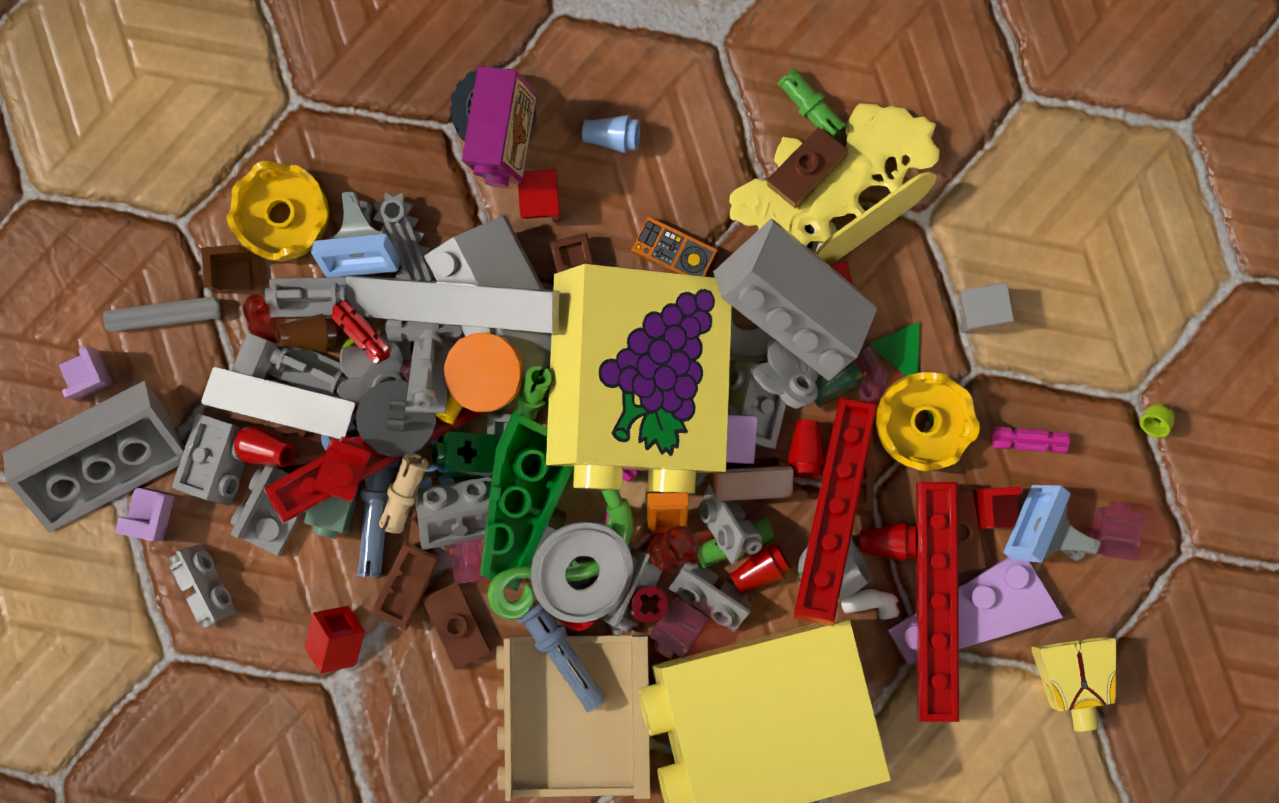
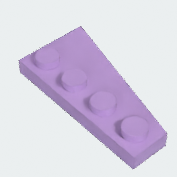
M1007 556L958 586L959 649L1063 618L1029 561H1015ZM916 611L886 629L905 663L908 665L917 662Z

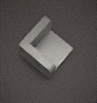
M1007 283L965 289L960 292L965 321L960 325L961 333L1006 326L1014 321Z

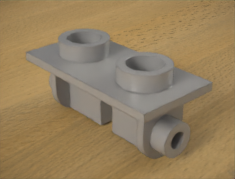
M346 277L269 279L270 288L265 289L266 304H270V318L310 317L321 313L325 317H331L333 306L346 301Z
M426 329L423 331V335L419 336L418 341H414L406 412L446 413L448 388L445 383L444 364L449 351L454 346V342L442 340L437 330Z
M281 347V349L276 348L270 360L274 364L269 375L304 390L342 399L337 390L348 378L344 374L339 362L306 349Z
M708 483L704 498L699 505L700 517L709 527L718 547L723 550L730 563L736 565L740 553L748 552L749 554H755L762 548V537L750 520L744 521L746 514L737 500L718 501L714 496L711 483Z
M202 543L179 550L176 555L169 558L172 563L169 568L173 572L182 592L192 587L196 591L195 594L186 598L196 618L197 624L202 623L204 629L218 623L219 620L237 613L232 603L231 595L224 587L214 567L213 559L206 552Z
M633 547L630 551L633 561V576L628 592L615 609L600 618L608 624L631 633L634 626L638 627L639 621L634 619L630 613V599L632 595L643 587H655L663 572V569H660L662 560ZM640 598L643 605L639 610L643 614L648 602Z
M687 560L676 579L670 585L669 590L677 594L684 602L692 604L710 616L719 625L735 632L750 613L753 602L748 600L749 595L746 593L741 594L736 587L727 581L718 590L713 586L719 577L707 568L702 569L700 562L697 560L695 563Z

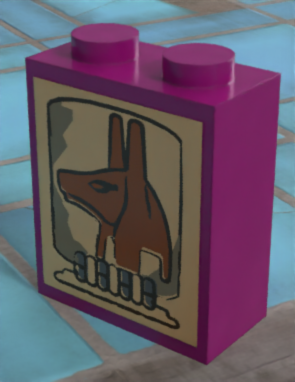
M478 66L461 161L474 171V175L482 177L486 185L508 188L509 183L522 184L537 92L517 70Z

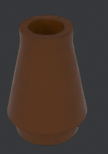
M321 313L288 323H279L276 325L278 347H293L326 352L327 348H334L336 345L335 321L332 317H325Z

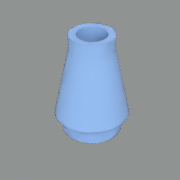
M630 115L597 120L585 119L582 130L583 142L596 144L625 154L629 150L637 151L641 134L640 120L631 119Z

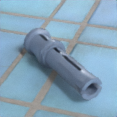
M399 461L367 477L365 488L360 491L361 501H365L356 576L382 578L381 571L386 526L381 528L379 520L389 498L387 490L389 485L393 483L394 468L398 467Z
M538 600L534 601L529 612L522 618L516 619L517 622L524 623L536 641L534 646L537 651L548 654L564 680L583 704L586 712L593 711L607 700L606 694L599 688L586 669V666L566 640L567 629L564 625H558L553 616L541 606Z

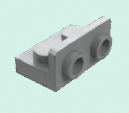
M737 361L729 373L728 414L755 416L757 418L755 445L775 449L786 403H784L780 395L769 393L762 388L749 371L750 366L760 363Z
M197 413L171 488L204 500L230 506L238 491L239 481L246 464L234 451L235 438L243 428Z
M266 465L264 470L259 468L255 472L249 484V489L252 490V493L246 505L241 503L232 516L230 522L234 526L231 532L232 536L242 538L276 556L281 555L301 514L282 524L263 488L290 474L289 472L275 465Z
M490 477L418 489L420 495L415 506L422 550L484 539L492 483Z

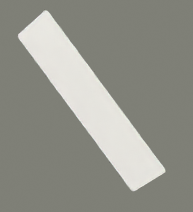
M214 367L211 371L201 401L204 405L338 439L341 436L345 437L355 407V403L217 367Z

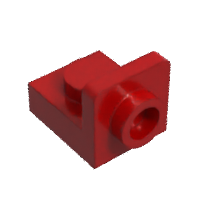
M341 436L340 441L332 439L328 444L312 490L351 503L371 453L362 450L364 444L357 440Z

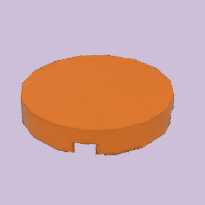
M490 332L472 333L459 339L449 351L444 364L445 383L450 395L462 407L475 412L496 411L510 404L518 395L522 386L524 366L517 348L507 338Z

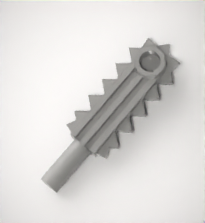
M385 192L383 201L374 203L378 212L373 220L384 224L381 232L387 234L401 259L399 264L401 269L395 278L432 281L431 279L435 276L426 259H424L430 248L419 245L424 233L413 230L419 219L407 216L413 204L404 202L402 193L393 197Z

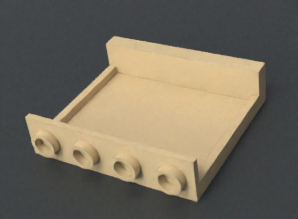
M581 635L566 637V640L586 666V669L599 688L607 696V700L602 705L590 712H586L583 704L564 680L548 654L537 651L534 646L536 641L533 636L505 637L504 646H497L496 655L497 670H504V686H497V709L504 710V726H498L497 748L498 750H505V766H498L497 783L498 790H505V801H511L513 797L634 795V799H650L649 733L645 725L638 695V688L648 686V636Z

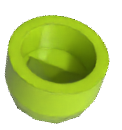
M1155 403L1144 411L1140 418V426L1147 434L1162 438L1171 431L1175 415L1171 408L1167 409L1162 403ZM1154 418L1161 420V422H1157Z

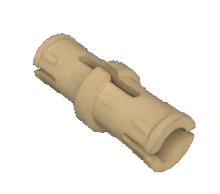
M414 453L405 454L395 482L391 483L388 487L387 495L389 498L379 520L381 528H384L386 523L389 522L385 529L387 532L398 534L403 531L410 508L419 499L420 493L418 488L428 467L426 459H422L420 465L418 464L422 457Z

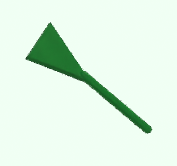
M919 322L867 344L868 347L904 376L918 373ZM925 410L931 426H933L934 417L930 411Z

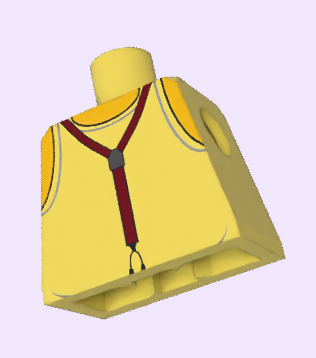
M1103 636L1032 646V653L1051 708L1058 711L1071 710L1074 731L1098 729L1095 706L1113 704L1116 699L1115 638Z

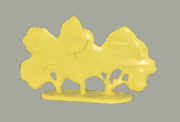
M859 103L846 123L845 134L847 140L845 148L848 149V156L796 209L767 186L766 180L753 179L733 190L730 194L729 202L732 205L730 218L746 226L757 225L759 229L772 218L805 246L810 241L824 242L815 254L825 263L831 265L911 209L933 187L937 178L933 172L921 173L903 185L902 182L908 168L921 170L930 168L938 162L940 150L931 138L936 124L930 122L926 117L913 118L905 108L894 106L882 108L877 104ZM782 137L774 157L778 168L802 144L799 139ZM904 155L910 157V162L906 166L902 163ZM889 157H895L898 171L895 170L891 173L894 179H890L885 172V163ZM881 174L884 181L878 182L873 179L872 175ZM876 185L887 187L891 193L867 211L858 203L859 195L866 188ZM847 214H855L857 218L832 235L829 221L833 217L845 216ZM810 224L817 232L813 234L807 233L805 225Z

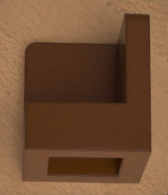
M242 245L201 248L205 288L213 293L253 290L251 252Z

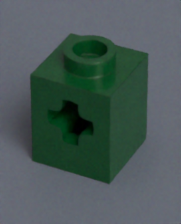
M449 431L438 438V442L434 444L432 462L434 466H437V478L473 480L493 475L495 434Z

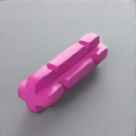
M998 426L992 432V446L1004 449L1013 446V449L1040 452L1049 449L1052 453H1066L1070 446V435L1067 432L1054 431L1049 434L1048 430L1017 428L1012 431L1011 427Z

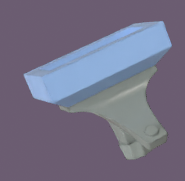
M355 191L342 193L344 210L342 228L337 234L329 237L328 240L314 241L311 254L325 277L332 278L398 271L401 259L387 234L371 227L372 205L365 201L359 202Z
M1032 485L1003 553L1015 561L1042 562L1043 559H1046L1053 552L1061 551L1077 561L1082 559L1086 553L1096 555L1101 542L1082 534L1069 523L1067 507L1065 506L1071 493L1063 486Z

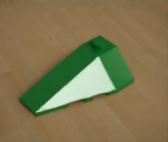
M516 412L512 413L495 451L480 575L490 580H493L496 575L505 570L529 566L574 468L546 465L548 428ZM523 578L512 580L506 587L517 591Z

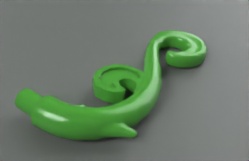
M601 490L608 504L606 511L609 515V521L606 526L614 530L628 546L633 533V515L628 500L622 498L618 490ZM594 558L585 562H576L573 559L566 568V581H583L598 576L599 565ZM532 566L511 568L500 572L493 578L489 585L487 597L489 605L495 614L503 619L514 620L522 618L529 612L535 597L531 585H524V592L516 601L507 600L504 589L509 582L516 578L531 579Z

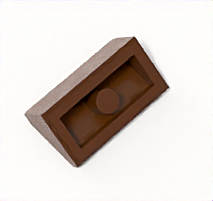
M781 458L754 459V464L726 462V472L708 473L714 496L718 501L790 497L793 493V468Z

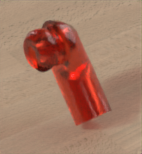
M260 294L249 295L243 305V314L248 331L255 336L278 345L276 340L277 324L273 323L270 318V312L264 296Z

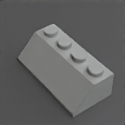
M501 216L454 236L424 256L437 282L544 290L507 216ZM461 325L465 336L472 333L490 332L507 338L517 348L523 361L524 373H522L521 383L525 381L529 368L542 366L539 374L542 375L543 371L550 367L552 333Z
M772 218L713 271L721 296L726 302L828 381L858 357L878 309L873 301Z
M144 380L3 452L5 480L47 531L51 532L178 467L185 447L165 407Z

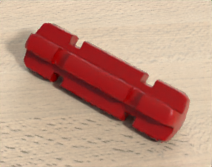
M348 301L335 304L332 308V319L340 327H344L343 331L362 351L367 350L365 355L374 364H380L390 357L391 351L388 343L382 337L377 338L379 334L361 314H355L357 310Z

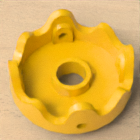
M261 161L256 163L252 170L233 186L231 207L226 217L227 223L241 244L255 255L270 261L283 262L295 260L310 252L314 241H319L324 236L329 219L327 198L318 182L300 166L280 164L273 161ZM280 203L289 205V218L283 223L272 222L270 217L272 208Z
M919 372L909 374L897 380L881 398L876 413V428L883 448L893 459L902 465L921 471H932L957 463L967 446L976 440L980 429L970 393L950 379L948 375L942 373ZM922 410L930 411L934 417V424L927 432H921L915 426V417Z

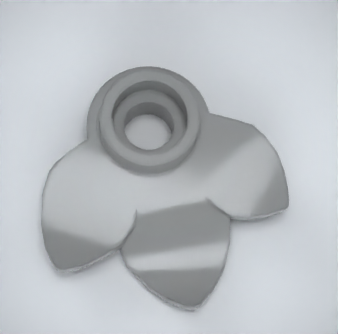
M386 334L380 337L391 347L390 357L380 364H374L365 355L367 350L362 351L359 347L355 346L343 347L341 349L340 365L348 380L340 385L337 392L343 400L354 402L356 407L359 406L361 398L370 388L383 381H404L400 375L403 365L402 353L394 341L387 340Z
M769 340L766 346L768 363L751 365L749 368L751 375L766 391L780 395L781 399L788 406L800 409L811 405L818 396V388L815 381L819 373L777 340Z

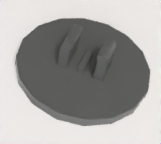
M402 380L384 381L370 388L360 400L356 412L357 430L364 443L376 453L389 457H402L407 453H415L421 450L432 437L436 424L435 413L405 411L408 382Z

